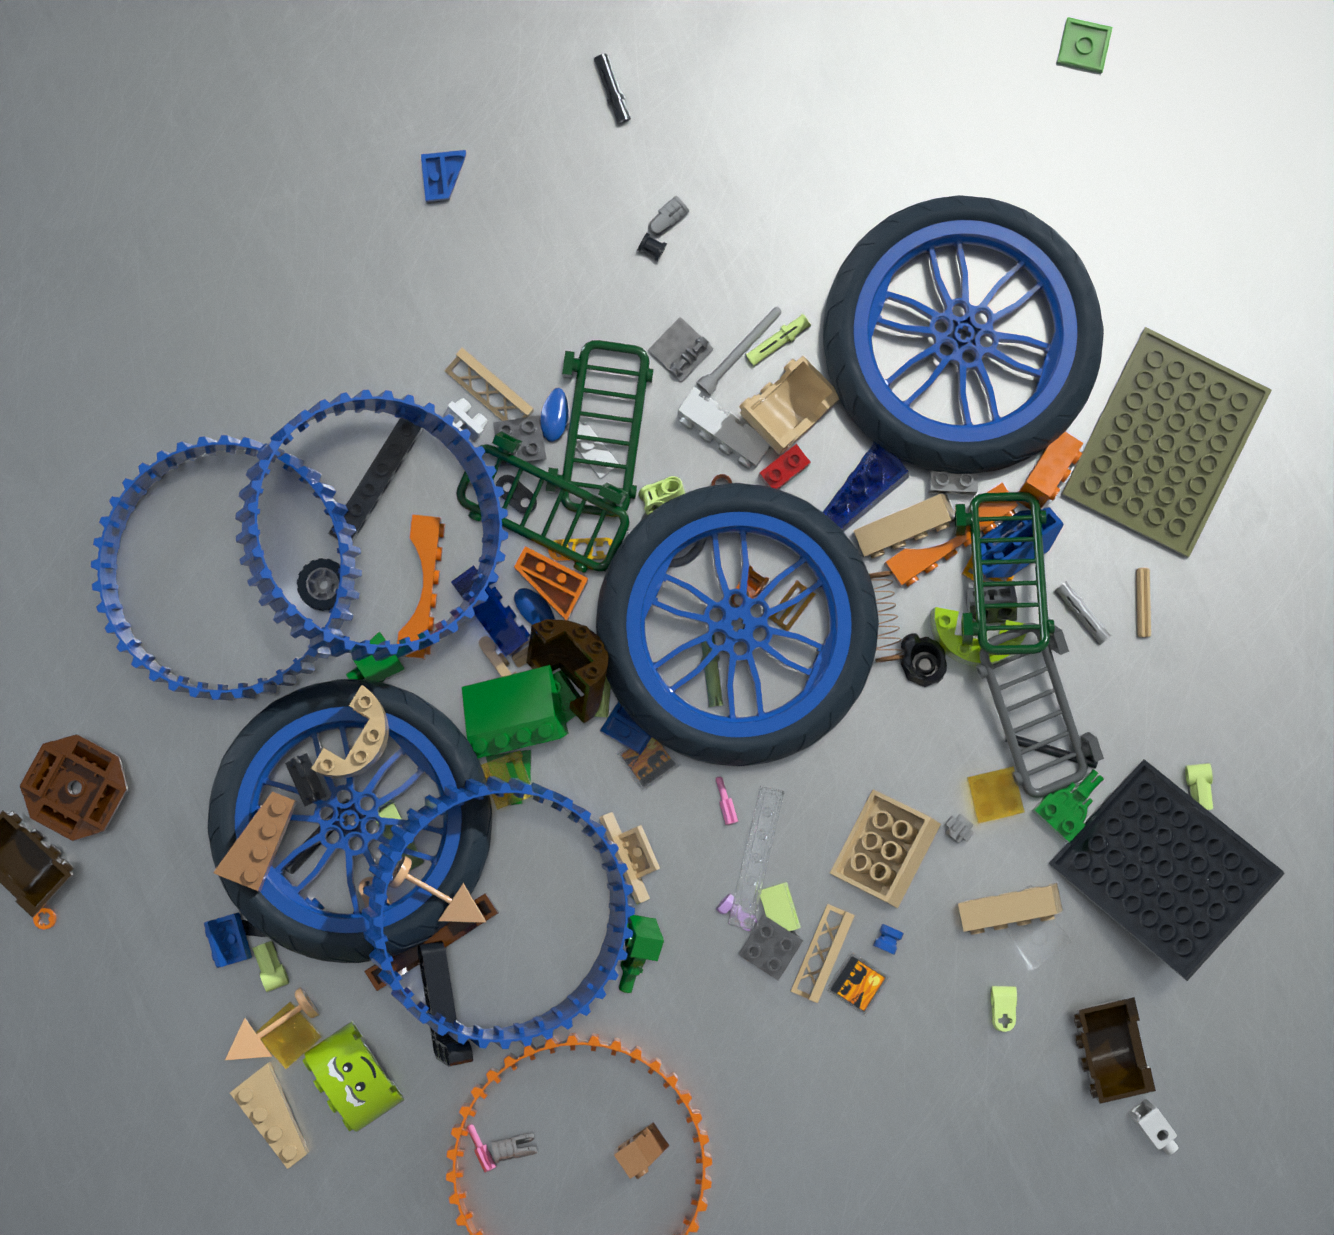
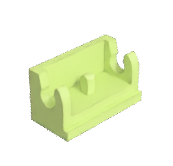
M787 882L759 890L765 914L768 918L788 931L801 928Z

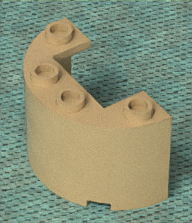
M804 356L797 361L792 359L783 368L786 372L774 384L771 382L767 383L760 390L761 395L748 397L739 406L741 409L739 414L779 455L800 439L839 400L835 388Z
M361 685L349 706L354 711L368 718L369 721L345 760L323 748L311 768L323 776L343 779L360 775L375 765L386 748L389 725L385 710L378 699L363 685Z

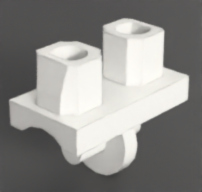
M464 398L456 403L452 401L447 406V410L443 415L447 416L450 414L453 416V426L459 431L468 429L471 432L469 438L475 443L480 438L488 420L480 413L473 419L470 418L466 413L471 409V405Z

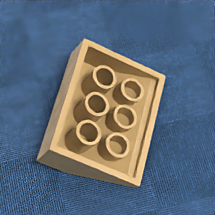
M873 789L830 874L898 908L941 824L933 818Z

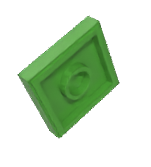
M1067 17L1057 64L1103 73L1113 27Z

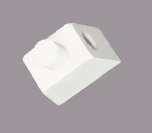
M1144 1099L1128 1112L1134 1123L1156 1149H1163L1167 1156L1178 1150L1179 1147L1174 1141L1177 1134L1159 1109L1150 1101Z

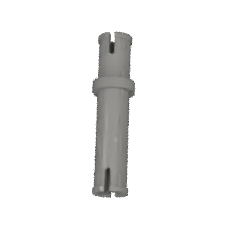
M1067 581L1055 589L1068 605L1067 609L1074 612L1099 645L1111 636L1084 604L1083 597H1079Z

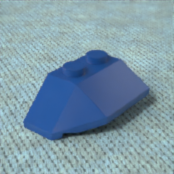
M1050 507L1040 509V511L1046 510V524L1042 525L1044 554L1051 549L1064 525ZM1022 510L1013 516L1031 515V510ZM1032 520L1004 521L981 538L1033 537ZM1033 542L981 543L982 560L1034 559ZM1029 564L982 565L983 575L986 578L1012 577Z

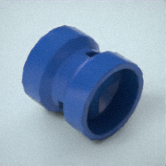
M882 924L880 928L881 936L875 939L873 946L895 955L897 951L896 942L902 939L904 933Z

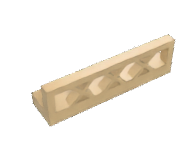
M461 348L456 353L457 357L445 369V372L501 421L508 420L507 410L510 409L519 410L523 414L522 418L530 417L534 412V409L464 348ZM461 361L468 367V376L458 377L452 370ZM471 370L477 375L471 376ZM471 379L484 380L486 382V391H474ZM463 380H469V385L466 384ZM489 386H491L495 391H489ZM500 394L504 400V407H493L490 404L489 395ZM480 395H487V401ZM506 400L513 406H507ZM498 410H504L505 416L502 415Z
M827 904L791 992L813 1002H819L855 915ZM830 910L843 915L840 924L832 928L829 927L826 920ZM824 924H825L826 927H827V930L822 931V928H823V926H824ZM837 929L835 936L833 937L831 931ZM829 932L832 943L830 947L820 950L817 940L820 935ZM816 945L818 952L812 954ZM828 951L824 959L822 953ZM819 954L823 962L821 969L811 972L808 965L809 959ZM806 967H807V970H808L809 973L806 974V975H803V973H804V971H805V969H806ZM818 973V976L815 981L813 975ZM809 976L813 982L810 994L797 989L800 980Z

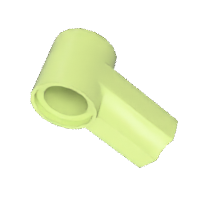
M1210 763L1186 765L1185 776L1187 786L1190 788V796L1207 810L1213 809L1211 792L1213 775Z
M272 941L252 948L261 971L259 974L266 992L289 984L286 970L283 964H280Z

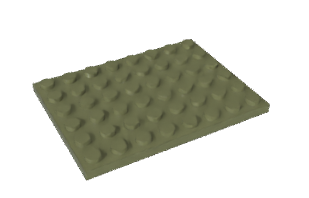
M1145 327L1061 495L1189 558L1272 389Z

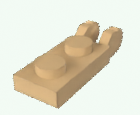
M487 636L481 637L480 641H478L480 649H482L500 676L511 675V672L506 667L510 663L502 653L497 655L494 641Z

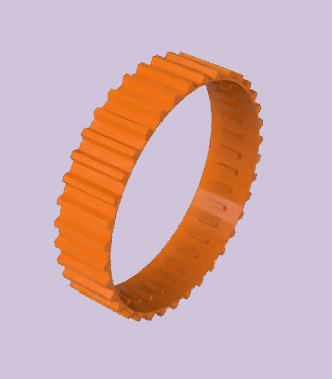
M570 1033L565 1041L557 1042L553 1036V1038L545 1041V1045L539 1047L531 1043L530 1046L524 1047V1053L518 1057L512 1053L508 1054L504 1058L505 1065L500 1070L495 1067L488 1070L486 1073L488 1079L486 1084L477 1083L471 1091L474 1097L472 1103H464L459 1113L464 1119L462 1123L455 1124L452 1128L451 1135L457 1140L455 1145L449 1147L446 1156L453 1160V1167L446 1173V1181L454 1183V1191L449 1196L450 1204L458 1205L460 1213L455 1220L458 1226H466L470 1233L469 1235H483V1230L477 1231L471 1221V1218L474 1216L473 1211L468 1212L464 1204L463 1198L467 1197V1192H461L459 1177L464 1176V1170L459 1171L458 1158L459 1156L463 1157L465 1150L460 1149L462 1135L467 1136L469 1130L464 1129L469 1115L475 1117L477 1111L472 1108L479 1096L484 1100L488 1094L484 1091L485 1088L493 1080L498 1084L502 1080L499 1074L510 1066L513 1071L518 1068L516 1062L529 1056L532 1061L536 1059L535 1053L547 1049L550 1050V1054L556 1052L555 1047L570 1046V1051L576 1050V1045L591 1046V1051H596V1046L612 1049L611 1055L616 1056L618 1051L631 1056L630 1062L633 1064L636 1059L650 1067L647 1070L649 1074L652 1075L654 1071L666 1080L663 1086L666 1089L671 1086L679 1095V1098L676 1099L677 1104L684 1103L690 1113V1116L686 1117L687 1123L693 1121L697 1129L698 1135L692 1136L694 1143L700 1142L701 1156L696 1157V1163H702L701 1178L695 1177V1184L700 1185L697 1199L691 1198V1204L695 1205L690 1218L684 1217L683 1223L686 1226L680 1235H688L689 1232L697 1233L700 1227L699 1221L696 1219L698 1212L706 1211L708 1206L707 1199L703 1197V1191L710 1189L712 1185L711 1177L705 1171V1168L712 1165V1157L710 1153L704 1151L703 1147L709 1142L707 1131L699 1130L698 1123L703 1118L699 1109H691L689 1102L692 1099V1095L689 1090L680 1091L676 1085L678 1076L674 1072L665 1074L660 1069L661 1060L657 1057L649 1061L641 1056V1047L636 1045L632 1050L622 1047L621 1039L616 1037L611 1043L600 1041L599 1034L592 1033L589 1040H579L576 1033Z

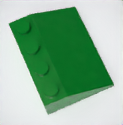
M550 665L462 686L466 736L477 758L558 740L569 734Z

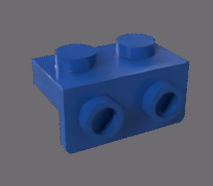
M239 912L204 922L205 935L208 938L212 959L215 962L216 968L252 958Z

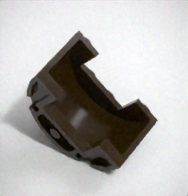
M546 619L531 625L526 663L532 669L550 665L552 671L560 668L584 694L571 701L569 709L583 723H586L593 718L601 706L608 667V652L604 649V644L600 637L587 626L576 622Z
M2 810L0 813V884L17 899L15 902L33 918L73 875L74 867L65 859L62 860L59 857L62 852L53 844L48 846L43 841L45 836L36 828L31 831L21 822L23 819L14 811L8 813Z
M1135 997L1079 1009L1077 1014H1073L1076 1029L1078 1028L1079 1032L1078 1035H1075L1078 1049H1082L1084 1058H1080L1083 1072H1088L1090 1078L1089 1090L1092 1099L1097 1098L1099 1104L1156 1091L1151 1067L1146 1063L1137 1021H1140Z

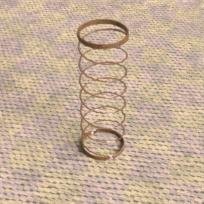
M883 571L869 574L871 581H892L888 579H872L892 575L891 571ZM874 591V592H891V593H893V594L890 595V596H893V595L895 594V593L892 592V591ZM880 602V603H877V604H895V603ZM878 614V615H893V616H897V615H894V614ZM879 626V627H898V626ZM894 630V631H891V632H888V633H884V634H881V635H878V636H882V635H885V634H889V633L895 632V631H897V630ZM882 637V638H877V639H900V638ZM881 646V647H877V648H876V650H899V651H902V652H900V653H898V654H895V655H892V656L876 658V659H875L876 662H886V661H893V660L903 659V655H899V654L903 653V650H900V649H878V648H882V647H885V646Z

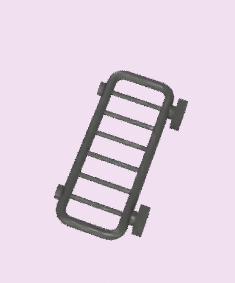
M1026 623L1023 625H1036V623ZM1055 626L1054 634H1050L1047 648L1042 651L1046 664L1044 668L999 686L993 669L1029 654H1017L991 664L989 654L980 648L981 664L976 666L980 678L987 679L1017 771L1012 773L1013 780L1017 786L1022 784L1025 793L1035 798L1044 797L1049 793L1068 787L1072 782L1077 783L1082 780L1088 770L1086 757H1089L1094 762L1104 759L1097 737L1090 732L1080 735L1083 742L1081 744L1051 652L1053 650L1060 655L1069 652L1063 631ZM1040 629L1008 630L989 638L988 642L991 645H1000L1029 632L1035 633L1039 642ZM1048 671L1053 685L1052 689L1009 707L1005 706L1001 690ZM1055 693L1060 710L1013 729L1008 715L1009 711ZM1062 714L1067 731L1020 750L1015 733ZM1069 735L1074 750L1073 753L1027 771L1022 757L1023 754ZM1076 757L1078 770L1074 774L1036 789L1032 786L1029 778L1030 775Z

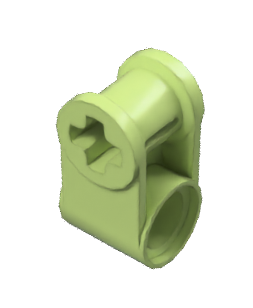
M675 476L646 485L638 492L639 498L644 501V510L647 515L667 501L685 494L682 481Z
M1016 986L991 987L992 1024L998 1031H1010L1016 1024ZM1003 1014H1005V1018L1010 1020L1009 1023L1005 1024V1028H1003V1024L998 1023V1019L1002 1018Z

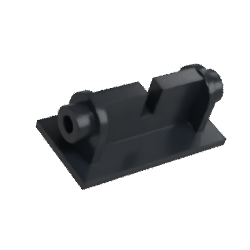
M307 753L296 756L285 763L304 807L327 797L316 772L311 769L313 765Z

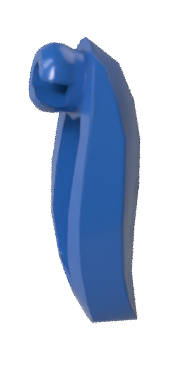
M555 388L550 393L541 411L542 433L549 442H554L561 437L568 421V403L565 393L561 388Z
M521 588L516 591L514 595L516 607L530 624L533 625L546 619H555L550 606L538 593L527 588Z

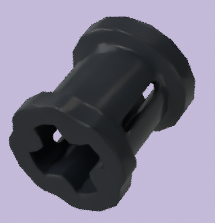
M646 232L637 251L649 254L658 262L667 243H661L651 238L650 234Z

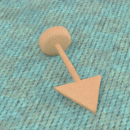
M404 856L392 873L393 878L388 886L398 888L406 879L449 903L438 921L486 923L485 918L464 883L452 899L408 874L412 865L410 858Z
M301 987L297 989L294 995L299 1005L258 1034H256L249 1022L244 1018L225 1060L272 1057L261 1041L262 1037L301 1010L309 1018H315L319 1015L317 1008Z

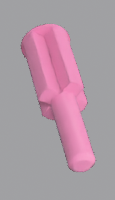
M721 776L717 777L716 783L722 800L719 803L725 825L735 824L738 822L732 798H728L723 778Z
M474 1125L467 1126V1130H469V1134L477 1148L474 1150L484 1172L493 1170L497 1166L486 1144H482Z

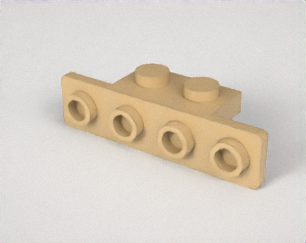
M613 812L599 817L600 824L606 828L605 834L608 840L616 843L619 847L615 854L616 858L627 865L628 870L623 874V877L633 887V892L630 893L631 898L635 900L636 904L649 900L650 897L641 877L660 869L642 825L622 833Z

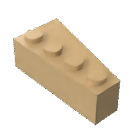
M939 494L853 531L864 557L871 556L874 559L884 555L885 549L893 547V550L907 545L905 541L913 538L917 541L927 537V532L935 529L939 532L949 528V524L955 522L954 511L947 494Z
M1057 883L1049 884L1046 887H1033L1020 892L1013 891L998 896H989L958 903L963 931H970L971 935L984 933V928L993 926L994 930L1008 928V923L1017 922V926L1031 924V919L1039 917L1041 922L1055 919V914L1063 911Z
M271 1062L267 1063L230 1092L231 1096L287 1169L309 1153Z

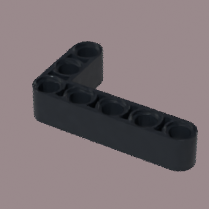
M441 940L418 945L417 952L426 1006L429 1007L427 1013L435 1016L436 1012L446 1018V1022L453 1024L454 1020L457 1021L444 943ZM430 1027L433 1051L437 1060L448 1067L473 1062V1051L468 1040L464 1044L458 1043L449 1034L446 1033L442 1036Z

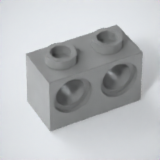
M929 470L928 493L976 495L978 492V473L954 474Z

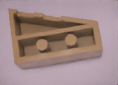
M653 1122L615 1148L614 1156L630 1179L634 1176L636 1179H639L649 1172L648 1167L669 1147V1144Z

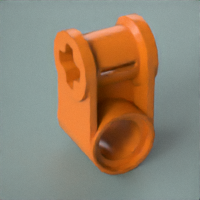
M751 565L748 569L746 594L754 599L762 591L770 578H764L755 572ZM732 594L730 597V604L733 608L740 606L734 600L737 594Z

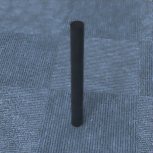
M1015 735L1018 745L1027 748L1039 743ZM1044 745L1034 750L1058 758L1073 753L1051 745ZM1076 757L1068 759V761L1078 763ZM1086 757L1088 767L1096 769L1098 761L1094 762L1089 757Z

